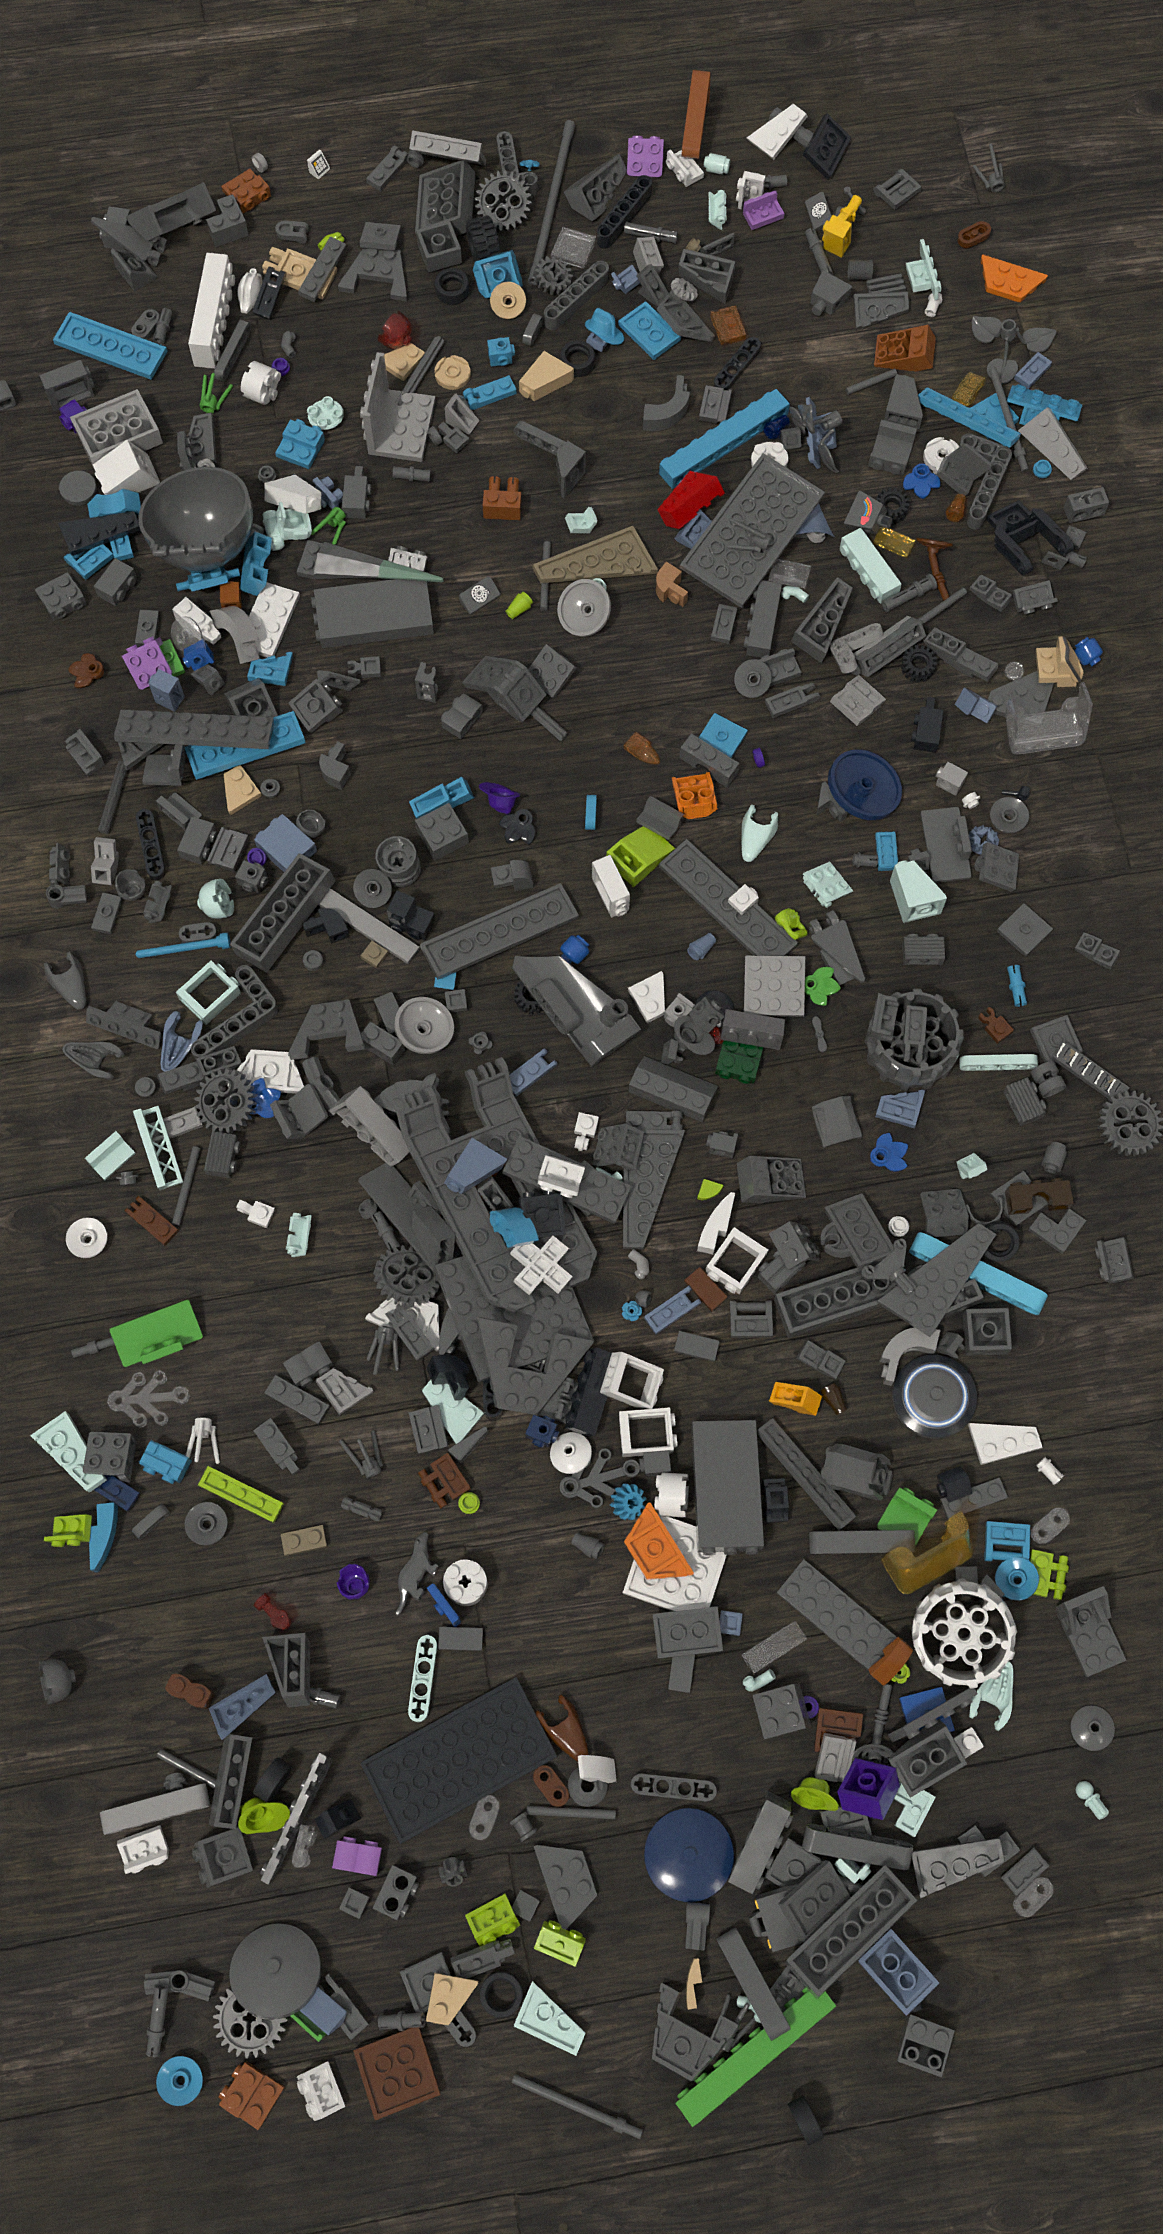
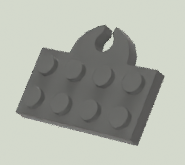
M862 1193L825 1207V1213L831 1223L822 1230L821 1245H826L830 1240L837 1241L835 1244L824 1246L827 1254L840 1258L850 1256L858 1271H861L865 1266L879 1264L894 1251L893 1244Z

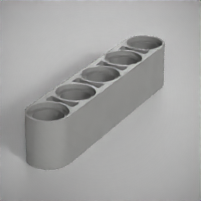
M205 1783L100 1812L103 1833L108 1835L203 1809L211 1805Z

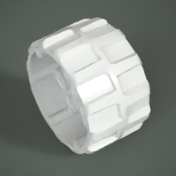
M958 1579L956 1582L944 1585L938 1584L916 1606V1614L912 1626L915 1650L926 1671H930L939 1677L943 1684L948 1686L952 1684L967 1685L970 1689L977 1688L979 1683L991 1678L995 1680L1001 1676L1000 1671L1015 1655L1014 1646L1017 1629L1012 1614L1005 1601L985 1584L980 1585L965 1579ZM971 1594L984 1599L985 1603L982 1606L974 1605L969 1610H966L961 1602L955 1601L954 1595ZM946 1598L950 1602L946 1606L947 1617H939L933 1623H929L926 1617L930 1610L938 1602ZM955 1606L960 1607L962 1614L959 1617H952L950 1615L951 1608ZM995 1608L1003 1617L1005 1632L999 1633L998 1636L995 1635L990 1627L985 1626L988 1622L987 1611H992ZM975 1611H981L984 1613V1618L976 1622L972 1619V1614ZM940 1623L948 1626V1630L944 1634L936 1632V1626ZM959 1629H969V1636L967 1638H960L958 1636ZM929 1630H932L937 1639L943 1640L939 1647L941 1655H935L933 1658L926 1650L922 1640V1633H928ZM983 1632H989L992 1635L991 1640L987 1643L980 1640V1635ZM995 1643L1001 1644V1648L994 1659L981 1667L979 1664L982 1659L981 1649L992 1648ZM946 1645L955 1646V1653L952 1655L945 1654L943 1650ZM975 1649L978 1652L975 1659H968L965 1656L967 1650ZM959 1656H962L964 1662L971 1665L973 1670L956 1671L944 1667L943 1663L945 1660L955 1661Z

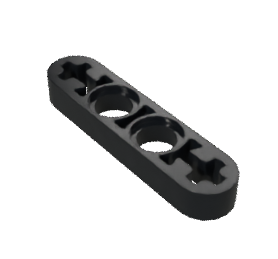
M750 337L745 340L715 377L714 387L724 388V390L729 391L759 354L761 342L758 338ZM740 356H744L747 358V360L745 362H741L737 358ZM735 369L737 373L729 374L727 370Z
M142 809L136 814V822L146 871L152 880H160L165 876V866L155 818L150 810ZM143 816L148 817L147 822L149 826H145ZM147 832L154 833L152 839H144V835ZM151 849L158 851L154 857L147 856V853ZM153 863H156L159 869L157 874L153 872Z

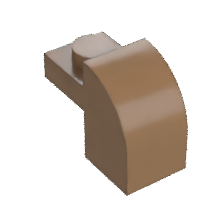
M668 562L657 573L656 594L662 602L669 598L673 603L683 607L687 603L688 591L678 586L681 582L682 571Z

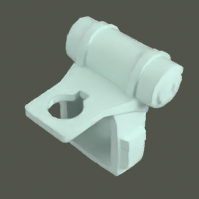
M279 502L277 512L269 510L262 514L266 534L272 538V551L282 549L285 546L284 540L307 539L311 535L312 529L308 513L305 514L289 508L284 510L283 503Z

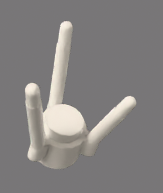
M196 1418L195 1426H192V1434L186 1456L190 1457L195 1437H197L195 1462L199 1461L202 1438H208L210 1434L216 1464L220 1463L215 1436L216 1426H211V1419Z

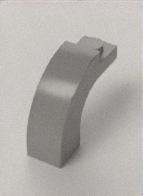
M229 606L210 611L214 627L216 629L224 628L231 634L235 642L240 664L260 659L255 640L259 639L256 629L243 610L236 606Z
M914 1327L904 1330L892 1338L884 1349L879 1361L887 1364L883 1365L881 1377H884L883 1384L890 1386L893 1384L898 1361L903 1354L909 1351L933 1354L936 1350L940 1330L935 1329L931 1337Z

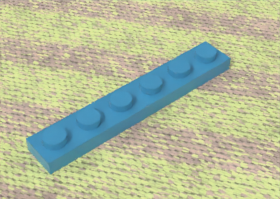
M928 387L918 395L919 402L925 407L931 408L939 414L945 415L955 422L961 423L971 430L1001 443L1003 446L1010 448L1019 440L1021 433Z

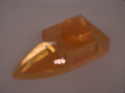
M635 732L624 744V749L639 760L649 764L660 763L659 756L651 746V742L639 733Z

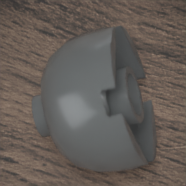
M54 1658L39 1661V1671L43 1670L40 1680L47 1705L64 1700L72 1690V1683L76 1682L74 1670H69L67 1664L60 1659Z

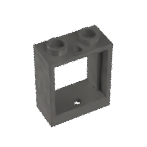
M81 360L39 375L53 411L59 410V408L73 399L78 403L94 397L92 389L95 386L87 366H83ZM80 378L83 379V381L79 383H76L74 385L68 386L66 388L54 392L53 388L59 387L61 385L67 384Z

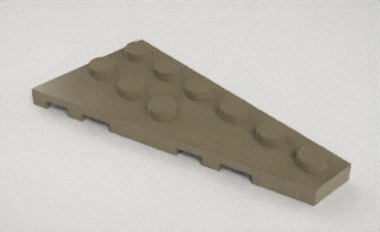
M633 526L533 564V570L540 583L658 573L655 563Z

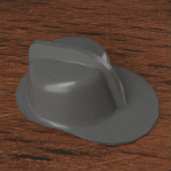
M683 1015L678 1017L674 1023V1039L679 1041L678 1046L699 1055L710 1054L715 1047L712 1036L695 1025L690 1016Z

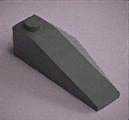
M620 154L615 155L564 191L571 208L591 221L605 211L608 200L612 199V193L616 186H619L627 172Z

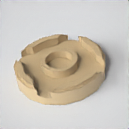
M455 355L449 358L444 357L436 364L435 379L443 388L456 390L464 387L469 382L471 377L468 362L462 357Z

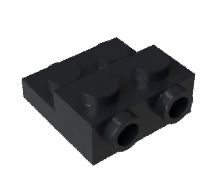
M554 1189L552 1192L543 1190V1194L535 1195V1191L524 1192L523 1197H518L519 1208L524 1211L522 1214L525 1218L531 1219L538 1238L566 1234L563 1202L560 1192H556Z

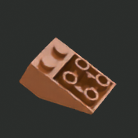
M924 325L877 335L874 366L915 372L933 368L936 337L930 326Z

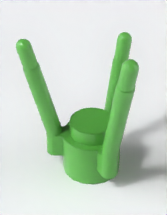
M214 373L211 374L207 394V375L203 376L202 396L199 406L206 413H214L215 410L219 411L220 405L233 387L230 384L217 402L216 396L211 394L215 377Z
M334 507L327 517L311 531V535L315 534L328 522L332 527L338 526L332 542L333 545H336L341 530L346 524L344 521L346 517L344 511Z

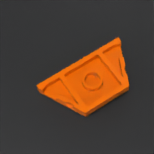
M986 255L981 257L985 289L988 293L1020 303L1028 294L1033 293L1038 285L1044 284L1047 280L1048 275Z
M650 1502L647 1503L624 1541L646 1580L694 1575V1572Z

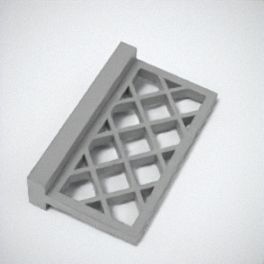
M412 130L410 151L486 166V159L481 152L482 143Z

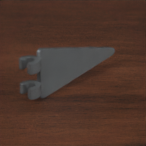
M96 217L91 218L92 224L142 262L147 260L151 265L157 266L161 255L159 252L163 253L167 242L165 238L161 237L160 240L151 243L150 240L146 241L131 226Z
M833 910L826 913L828 917L826 922L829 927L823 930L817 919L810 921L811 940L857 981L864 983L865 977L846 922L844 920L839 921Z

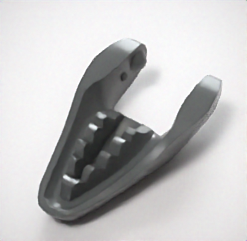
M69 951L66 958L71 961L72 966L67 972L54 975L53 971H51L52 966L47 964V962L44 963V969L50 985L69 1004L79 1010L86 1005L84 974L81 963Z
M108 1042L66 1043L62 1049L64 1054L81 1068L96 1077L113 1080L114 1076L110 1072L99 1070L103 1058L109 1054L117 1058L124 1057V1053L116 1045Z

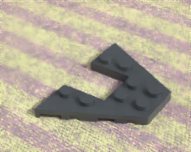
M476 1316L481 1334L480 1340L484 1348L485 1363L490 1375V1386L494 1393L495 1407L537 1415L594 1342L591 1339L553 1332L543 1373L511 1367L508 1365L518 1325Z

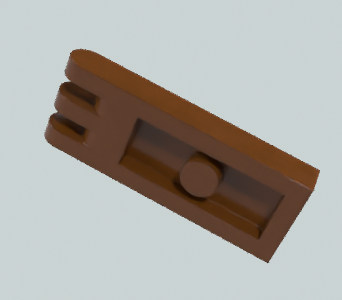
M137 1196L136 1200L141 1205L137 1206L132 1202L130 1206L135 1211L132 1212L129 1208H126L124 1211L161 1244L166 1246L179 1232L178 1229L140 1196Z

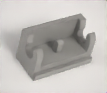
M637 238L633 254L639 271L641 272L647 265L652 264L659 275L664 264L655 238Z

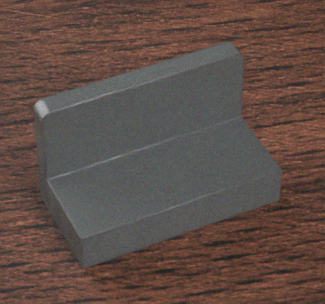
M173 793L167 800L162 796L156 800L159 810L185 831L192 816L199 819L202 818V814L177 793Z
M650 796L636 822L669 840L679 829L684 814Z

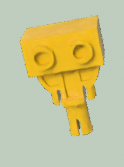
M853 195L847 207L840 210L838 217L832 215L831 219L827 220L823 226V249L841 258L851 243V222L855 221L856 211L862 203V199L859 196Z

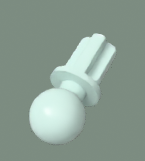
M1079 1782L1076 1786L1077 1796L1081 1799H1086L1084 1805L1089 1807L1099 1820L1105 1818L1109 1811L1099 1799L1100 1795H1093L1094 1789L1089 1782Z

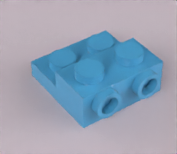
M290 420L282 434L283 440L275 452L276 457L310 469L325 441L324 433L318 426L313 425L309 427L302 420Z

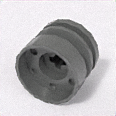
M393 836L379 844L375 859L380 871L389 878L392 886L405 887L417 880L421 873V863L414 844L409 839L402 836Z

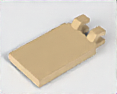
M272 247L269 255H271L270 261L277 263L278 266L265 261L262 269H264V275L269 266L275 268L276 271L280 272L282 270L287 272L286 280L283 284L299 290L316 259L288 248L284 252ZM337 267L334 268L317 298L324 299L337 273Z

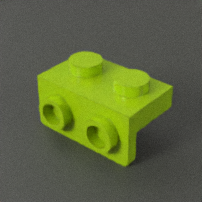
M544 1921L534 1949L576 1967L586 1938L582 1937L583 1935L578 1931H567L561 1928L562 1926L555 1921Z

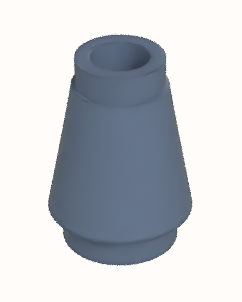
M708 933L690 943L687 952L694 960L703 959L716 942V939L711 933Z

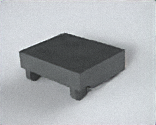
M797 1884L756 1895L754 1899L759 1910L749 1917L753 1934L756 1937L768 1936L769 1948H772L773 1952L805 1943L799 1940L778 1905ZM760 1917H762L765 1926L764 1930L761 1929L758 1920Z

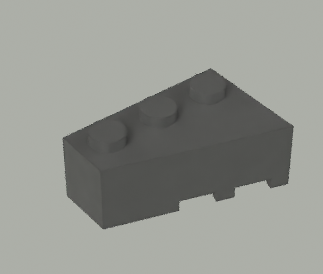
M306 1633L262 1637L282 1698L287 1707L310 1705V1642Z

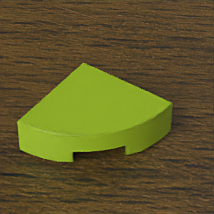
M704 1179L697 1199L708 1200L715 1197L721 1192L723 1185Z

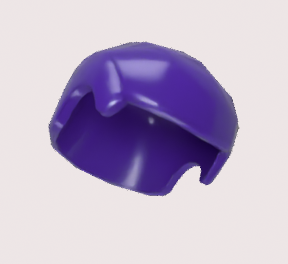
M348 1564L339 1571L340 1577L337 1581V1587L342 1596L349 1600L360 1599L367 1593L370 1579L363 1567L358 1564Z

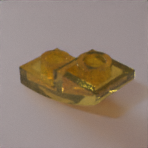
M969 372L959 384L952 396V400L964 406H969L976 398L977 391L984 385L986 378Z

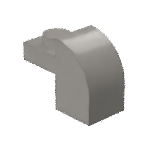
M96 837L94 840L95 859L91 865L92 883L112 885L116 876L119 852H116L115 839Z

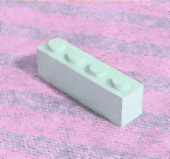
M861 528L842 537L840 545L842 555L848 558L852 569L858 572L862 583L868 586L874 599H877L881 604L882 601L900 592V581Z

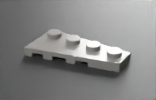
M1049 407L1018 430L1070 480H1074L1088 469Z

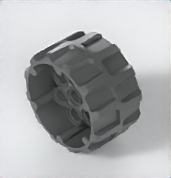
M915 988L912 992L904 994L895 992L890 996L898 998L897 1002L899 1004L896 1015L900 1016L901 1021H895L894 1030L899 1035L893 1036L892 1042L886 1041L891 1044V1047L885 1051L880 1040L869 1038L872 1025L871 1019L864 1040L868 1048L866 1060L868 1065L875 1067L880 1074L879 1079L884 1083L891 1082L900 1086V1090L903 1091L922 1087L923 1090L930 1089L939 1078L945 1079L949 1075L959 1056L960 1047L964 1039V1031L959 1030L957 1022L959 1014L956 1009L951 1010L943 1002V997L939 994L933 996L923 993L921 989ZM906 1006L927 1007L926 1026H931L933 1031L926 1030L922 1061L917 1063L913 1059L916 1056L917 1047H910L908 1066L900 1064L903 1062L904 1056L903 1039ZM940 1030L945 1035L947 1047L943 1046L942 1039L936 1036ZM928 1045H935L937 1050H931ZM900 1049L903 1052V1054L898 1055L894 1052V1050ZM939 1055L942 1056L939 1063L928 1067L926 1063L927 1058L935 1059Z

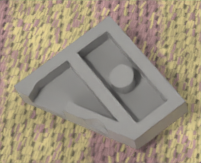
M334 1368L316 1379V1383L339 1415L373 1394L372 1388H367L357 1383V1380L344 1376L342 1372Z

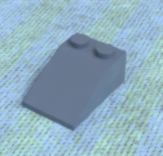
M892 1929L858 1960L864 1970L906 2016L939 1984L935 1977Z

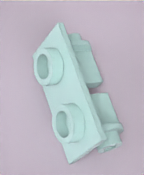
M719 190L715 195L709 192V222L722 230V224L727 220L726 207L724 206L726 204V193L723 190Z
M293 1213V1216L290 1217L289 1231L294 1232L295 1235H288L286 1250H288L287 1254H290L291 1257L306 1255L309 1230L311 1228V1215L301 1217V1214Z

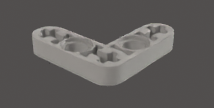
M880 624L868 625L830 643L831 653L842 673H850L857 668V662L852 653L853 650L874 642L883 636Z

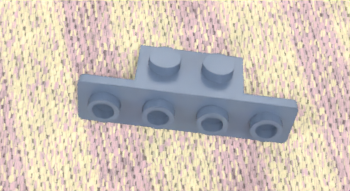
M810 397L806 398V405L812 404L813 421L830 414L817 416L814 402ZM820 424L814 425V434H811L807 428L809 433L807 443L810 447L808 458L810 463H813L817 469L821 468L817 446L828 433V430L824 431ZM835 432L830 434L824 442L828 449L837 447Z

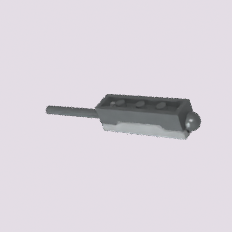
M961 588L919 619L906 616L886 630L880 639L856 651L853 655L857 662V668L850 673L869 677L923 639L926 634L922 625L966 595V589Z

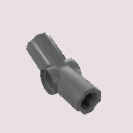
M312 1057L306 1059L302 1064L309 1084L314 1086L325 1110L331 1117L333 1114L328 1110L340 1100L333 1090V1081L324 1073L319 1058Z
M181 1969L145 1974L144 1989L146 1995L154 1994L155 1985L162 1983V1988H164V1984L169 1985L168 1993L181 1992L209 2002L216 1981ZM178 1974L183 1975L185 1978L183 1987H178L175 1984V1978Z

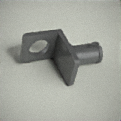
M1048 551L1041 562L1059 570L1067 562L1083 568L1087 557L1075 552L1060 556ZM1048 558H1055L1058 562H1051Z

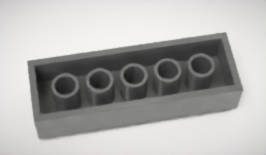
M298 853L230 943L235 954L261 970L268 972L302 927V923L308 919L335 883L330 869Z
M855 1268L775 1295L774 1302L788 1338L882 1308L877 1301L898 1284L890 1280H865L862 1277V1270L858 1271Z
M884 1865L786 1960L785 1964L810 1993L818 1999L915 1905L917 1899Z

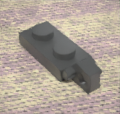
M511 1939L501 1942L488 1943L450 1959L456 1977L468 1979L501 1966V1962L505 1961V1957L515 1954Z

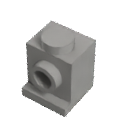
M679 993L676 999L664 1011L665 1021L674 1027L678 1017L683 1015L690 1016L689 1012L695 1007V1004ZM676 1008L679 1009L681 1012L677 1013L675 1011Z

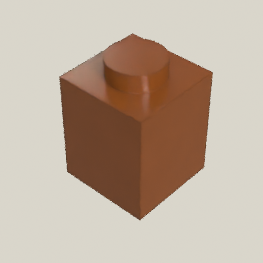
M228 581V583L220 584V603L222 608L236 606L242 610L239 582Z

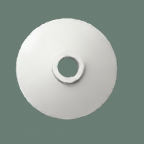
M93 1218L77 1220L69 1227L66 1234L68 1249L80 1258H91L98 1255L107 1243L105 1227L101 1222ZM87 1237L92 1238L89 1243H85V1239Z
M575 1432L559 1436L556 1442L552 1444L550 1450L552 1464L557 1470L565 1474H574L582 1471L590 1462L592 1455L589 1441L583 1435ZM568 1448H572L570 1454H566Z

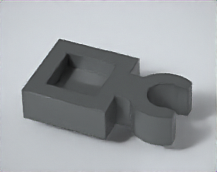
M379 656L360 658L361 663L353 660L347 662L348 668H355L354 670H348L349 677H355L358 674H361L362 678L381 677Z

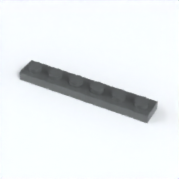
M773 1418L757 1430V1435L839 1531L856 1517L833 1488L827 1485L826 1480L822 1479L821 1474Z

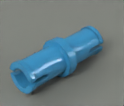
M1014 965L1015 973L1013 966L1007 968L1011 983L1009 988L1013 993L1015 1007H1020L1019 998L1021 999L1022 1006L1027 1004L1024 991L1025 982L1022 981L1020 965Z

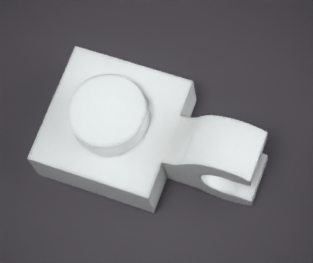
M239 1200L236 1207L238 1208L237 1211L249 1215V1222L265 1228L268 1227L275 1212V1208L255 1201L252 1206L247 1202Z

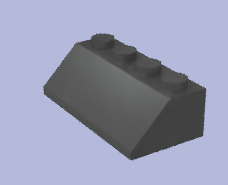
M645 1056L637 1066L629 1084V1093L673 1111H682L683 1115L700 1122L704 1121L718 1089L717 1085Z

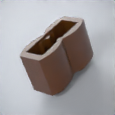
M172 1674L165 1687V1690L170 1695L186 1700L189 1704L201 1709H208L215 1696L214 1692L208 1687L194 1683L191 1679L180 1674Z

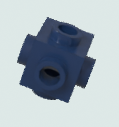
M533 1415L525 1433L526 1438L533 1440L532 1444L540 1448L544 1446L549 1447L551 1442H556L559 1435L557 1424L554 1423L555 1420L547 1416L541 1418Z

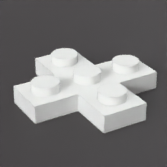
M554 1236L548 1240L541 1250L533 1243L515 1247L510 1254L522 1263L525 1268L513 1282L528 1295L533 1292L541 1281L559 1294L573 1277L557 1264L569 1248Z

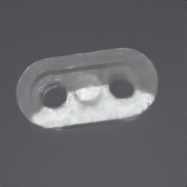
M1062 1508L1051 1510L1032 1527L1031 1536L1033 1540L1039 1544H1046L1067 1527L1070 1521L1069 1514ZM1055 1516L1060 1517V1523L1054 1521ZM1039 1530H1043L1045 1532L1044 1537L1039 1536Z
M491 1795L478 1801L472 1817L469 1832L476 1840H484L489 1837L498 1815L499 1802ZM487 1802L492 1804V1810L490 1811L484 1809V1805ZM478 1824L484 1825L482 1833L476 1831Z
M1042 1877L1034 1879L1015 1897L1013 1906L1016 1913L1023 1917L1034 1915L1053 1895L1052 1883ZM1038 1885L1044 1887V1892L1041 1894L1037 1891ZM1024 1900L1028 1902L1027 1909L1021 1907V1902Z

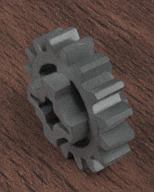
M548 256L545 257V260L540 259L539 263H536L533 276H535L534 282H539L538 288L543 287L544 292L549 290L551 295H553L554 291L558 295L561 290L564 292L570 286L573 277L570 274L571 268H566L568 263L562 264V259L560 258L557 261L555 256L552 259H549Z

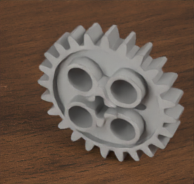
M229 1988L226 1989L228 1997L220 1996L223 2005L215 2006L220 2011V2014L213 2016V2018L219 2020V2023L213 2027L220 2028L221 2030L216 2037L223 2036L225 2038L221 2045L224 2046L229 2043L228 2052L230 2053L237 2049V2057L243 2051H245V2058H249L252 2051L255 2058L259 2057L260 2049L264 2054H267V2045L275 2048L273 2040H282L278 2033L279 2031H286V2028L281 2026V2024L288 2021V2018L270 2020L256 2017V2021L251 2023V2039L248 2040L247 2034L250 2022L245 2017L250 2015V2013L246 2010L238 2012L235 2008L237 1999L233 1991ZM236 2023H240L244 2027V2032L240 2037L235 2036L233 2033V2027ZM259 2024L264 2025L267 2029V2033L263 2038L256 2035L255 2030Z

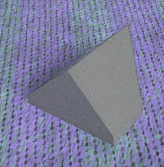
M454 394L445 406L446 423L457 427L466 434H470L479 422V419L469 408L468 401L464 396Z

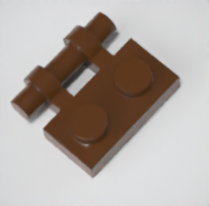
M446 1453L430 1464L434 1470L430 1475L425 1469L418 1472L422 1479V1485L427 1487L432 1495L431 1499L434 1503L438 1504L440 1509L448 1505L444 1499L446 1495L449 1494L454 1501L471 1490L449 1453ZM438 1478L444 1486L440 1491L434 1484V1480Z

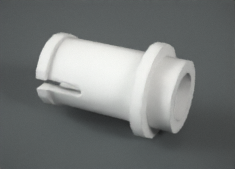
M938 293V300H934L933 294L929 295V302L925 309L927 316L934 317L936 315L938 306L942 303V295Z
M1046 1457L1036 1465L1039 1468L1038 1471H1042L1053 1485L1064 1476L1052 1465L1051 1459Z

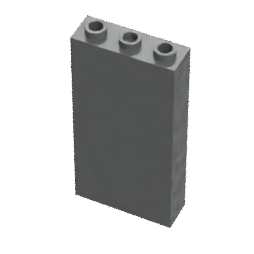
M393 579L314 589L315 597H311L313 609L316 608L317 612L313 614L314 623L319 628V630H315L316 640L321 642L322 648L434 634L427 581Z
M756 1420L693 1421L691 1425L697 1553L703 1552V1555L706 1556L715 1555L716 1552H724L725 1555H735L737 1552L746 1551V1554L749 1555L758 1554L764 1547Z

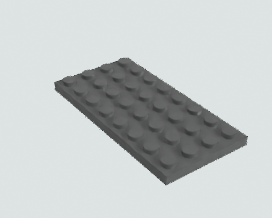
M762 453L682 561L680 569L742 608L821 501L825 492ZM731 519L742 522L759 532L771 535L766 550L761 549L759 553L753 550L727 548L728 544L756 545L752 543L755 535L732 523Z

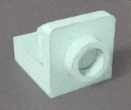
M975 1153L957 1161L959 1173L963 1179L976 1177L987 1170L986 1163Z

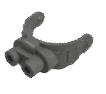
M998 1196V1214L990 1222L1001 1221L1000 1217L1003 1212V1199L1001 1196ZM965 1205L968 1216L974 1224L977 1225L979 1223L985 1226L990 1223L976 1220L970 1212L969 1205ZM994 1230L992 1232L999 1233L1001 1230Z

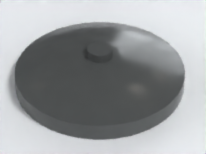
M287 1924L266 1925L253 1931L240 1943L232 1957L229 1977L233 1994L247 2012L259 2018L270 2020L282 2019L297 2013L312 1999L320 1982L321 1960L315 1944L302 1930Z

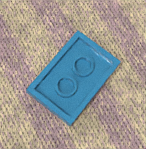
M646 301L618 322V325L653 360L681 340V336L677 335Z

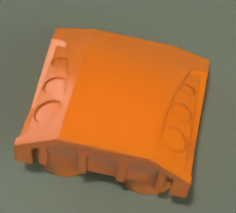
M710 772L681 778L672 777L678 811L684 814V818L707 817L717 810Z

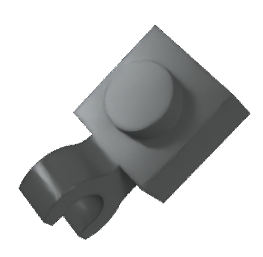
M444 422L438 426L440 429L438 433L443 437V442L455 453H458L469 443V437L457 427L451 430Z

